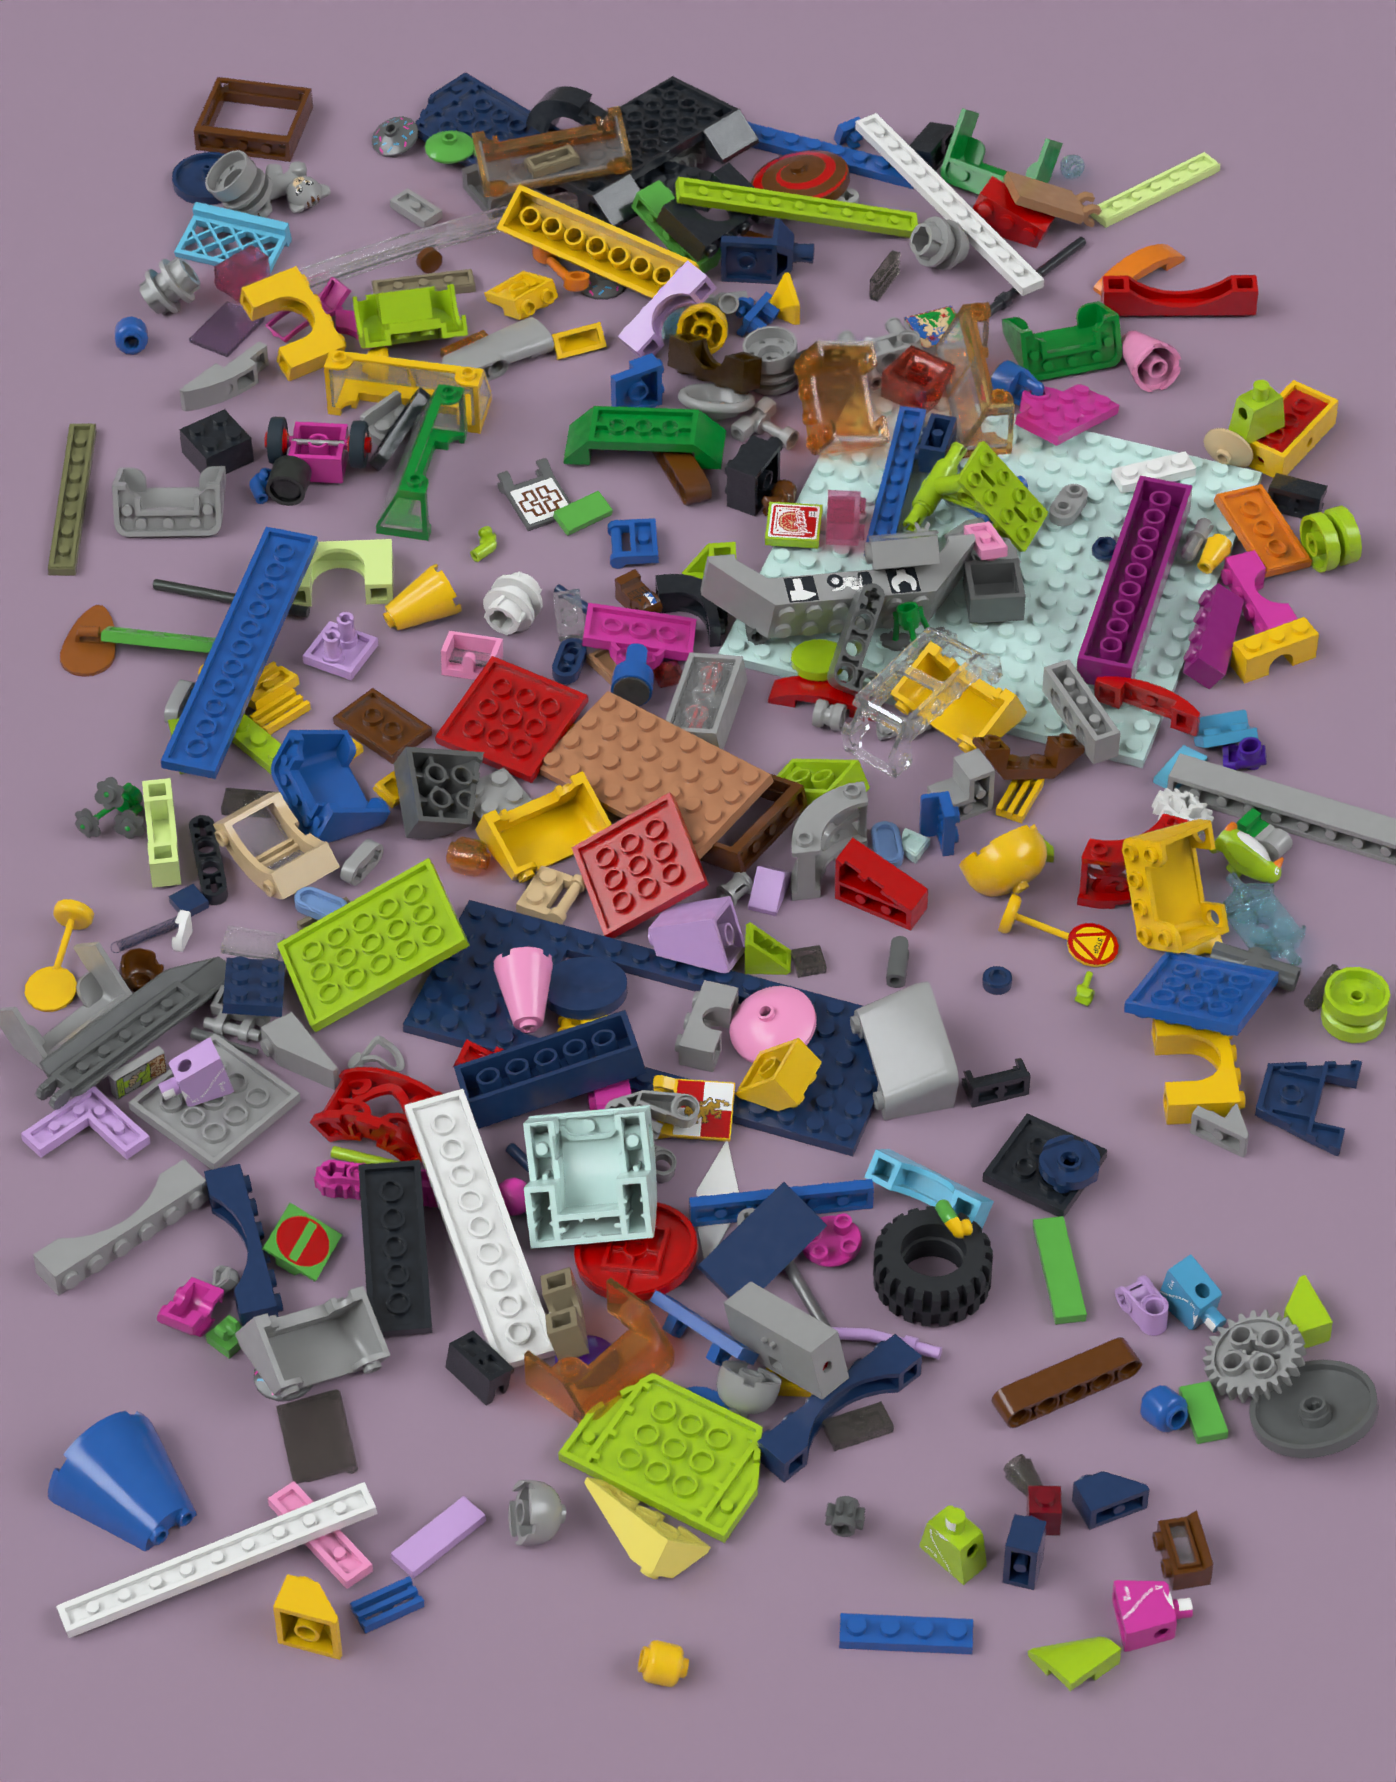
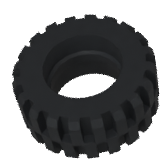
M926 1206V1210L914 1208L909 1210L905 1216L901 1213L893 1218V1224L887 1223L875 1242L873 1284L875 1291L879 1293L878 1298L885 1306L889 1305V1311L897 1317L901 1314L904 1316L905 1321L912 1324L914 1321L921 1322V1326L930 1327L931 1324H939V1327L948 1326L950 1321L957 1323L966 1319L967 1313L970 1316L979 1310L980 1305L985 1303L988 1291L991 1289L993 1249L990 1247L991 1242L987 1234L982 1233V1227L973 1221V1233L969 1236H964L963 1239L956 1238L940 1219L935 1206ZM961 1212L957 1214L960 1221L970 1219V1217ZM922 1257H940L952 1262L958 1269L943 1276H927L912 1270L908 1264Z

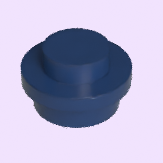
M1106 536L1098 538L1092 546V555L1101 561H1111L1117 544L1116 541Z

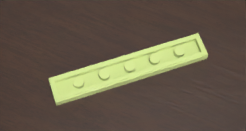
M1203 152L1098 204L1102 210L1100 215L1093 213L1090 216L1107 228L1219 172L1221 164Z

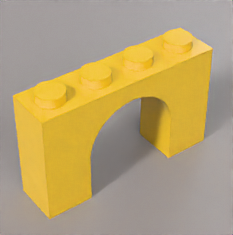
M296 266L242 287L240 303L251 321L278 311H292L302 315L311 325L312 331L307 336L278 349L276 362L288 381L324 368L330 350L345 351L347 345L343 335L337 333L332 317L324 312L319 296L313 294L307 277L301 274Z
M1153 1018L1151 1035L1155 1055L1193 1054L1207 1059L1217 1070L1213 1075L1202 1080L1165 1082L1163 1107L1167 1125L1190 1124L1192 1113L1197 1106L1213 1111L1224 1118L1235 1104L1238 1105L1239 1109L1245 1108L1244 1091H1239L1238 1085H1241L1240 1068H1235L1234 1062L1237 1061L1236 1045H1231L1230 1043L1233 1035L1225 1036L1220 1032L1207 1029L1197 1030L1191 1026L1178 1023L1168 1024L1163 1020Z

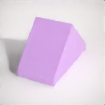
M767 865L757 866L748 910L776 916L791 883L792 871Z

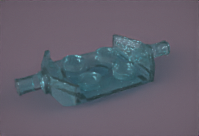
M1235 872L1232 875L1230 873L1226 877V881L1234 891L1223 902L1228 922L1249 949L1251 947H1261L1268 951L1272 958L1285 957L1291 965L1299 966L1302 963V959L1295 952V949L1299 947L1305 937L1306 926L1303 925L1300 929L1274 895L1273 884H1245ZM1265 924L1268 925L1270 928L1264 929L1262 927H1257L1256 925Z

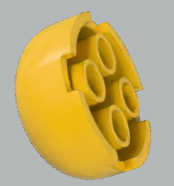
M1034 824L1030 828L1028 825H1024L993 839L989 845L979 851V855L976 852H972L961 861L959 867L969 885L982 895L997 897L1011 892L1017 895L1030 887L1028 883L1043 870L1047 859V848L1036 825Z

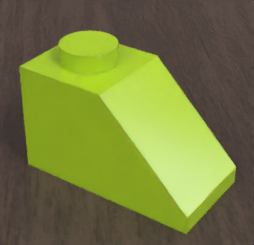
M1300 1276L1286 1305L1284 1318L1289 1317L1292 1325H1297L1305 1341L1304 1348L1306 1349L1330 1341L1333 1321L1307 1276Z

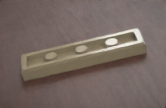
M472 269L371 281L373 294L435 286L436 291L448 290V284H454L455 294L476 292Z

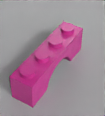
M1253 550L1225 557L1221 578L1224 585H1228L1233 593L1244 599L1242 607L1244 617L1247 621L1251 622L1255 634L1298 618L1289 604L1272 602L1258 593L1264 587L1266 567L1256 551Z

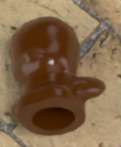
M786 479L776 482L771 489V496H764L761 499L765 507L762 510L763 514L768 517L769 502L795 503L796 485Z

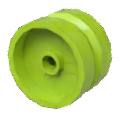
M1342 505L1326 509L1324 513L1317 512L1302 518L1300 522V540L1302 546L1312 559L1311 566L1313 569L1321 573L1335 569L1338 565L1344 566L1358 562L1362 553L1361 535L1353 515L1346 507Z
M1346 967L1335 971L1327 979L1324 988V1001L1321 1009L1322 1025L1329 1034L1345 1042L1365 1043L1375 1039L1383 1032L1386 1024L1387 1009L1391 995L1389 985L1382 976L1370 969Z

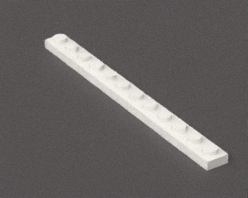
M877 113L856 121L855 129L946 220L958 222L963 228L964 233L968 236L969 243L1022 296L1044 287V279Z

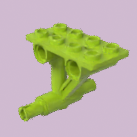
M985 441L978 443L964 468L958 474L957 466L964 455H966L967 449L963 448L964 445L961 443L953 442L944 459L938 460L928 477L922 481L921 488L912 501V510L903 522V527L908 525L906 530L913 532L916 529L915 522L921 526L925 518L932 515L940 501L944 499L987 515L993 522V527L1002 538H1009L1019 552H1025L1047 517L1048 511Z

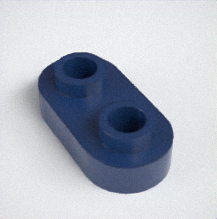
M568 638L561 642L552 664V676L556 682L571 684L580 677L587 656V646H582L583 640Z

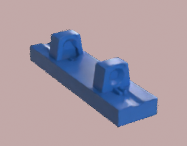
M655 1290L650 1301L668 1313V1317L662 1327L664 1331L680 1338L687 1327H690L712 1342L706 1359L715 1365L722 1366L723 1361H728L731 1356L748 1364H755L759 1357L758 1353L673 1297Z

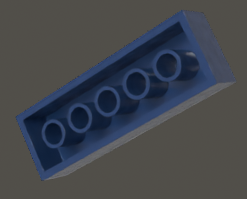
M626 1010L454 1066L459 1087L464 1090L477 1129L647 1073Z

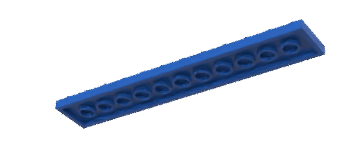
M265 527L162 756L161 768L216 779L316 551L318 536Z

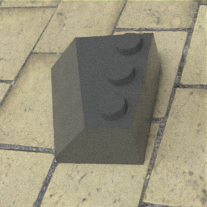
M418 747L404 748L393 765L406 838L435 839L470 827L476 800V786L480 778V763L483 760L484 752Z

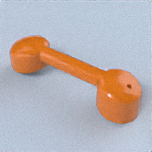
M533 246L532 255L538 263L547 264L564 280V288L566 290L580 292L589 287L590 275L587 272H569L557 260V256Z

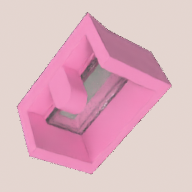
M449 631L441 649V674L475 680L492 656L503 659V639Z

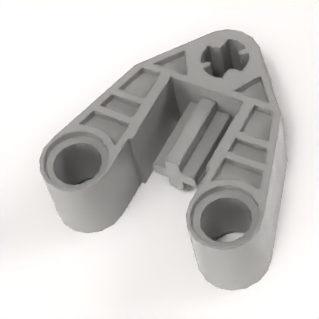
M648 1090L612 1099L605 1106V1109L650 1105L651 1118L680 1128H690L695 1125L700 1109L698 1100L692 1095ZM681 1106H688L694 1113L691 1116L684 1117L678 1113L677 1109ZM652 1120L653 1138L657 1141L663 1124ZM654 1144L655 1161H667L671 1167L664 1172L656 1169V1180L659 1183L668 1182L675 1174L676 1157L670 1150Z

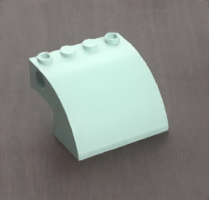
M650 1105L529 1116L523 1123L530 1182L524 1187L531 1249L654 1237L657 1211V1180Z

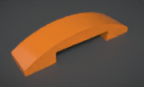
M1155 244L1128 255L1103 276H1130L1137 281L1160 267L1168 271L1185 261V256L1168 244ZM1103 276L1093 288L1099 295H1101Z

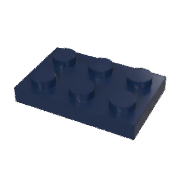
M243 956L226 957L222 1013L282 1017L285 976L284 961H278L273 958L259 960L248 959Z

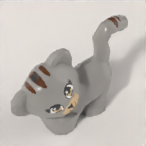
M299 161L292 162L286 173H283L281 165L269 164L266 166L265 174L271 178L273 183L272 192L267 202L263 205V209L252 215L267 218L272 213L270 201L286 195L290 203V210L293 213H301L304 209L315 206L321 199L330 195L331 190L327 185L319 184L315 179L307 176L305 163Z

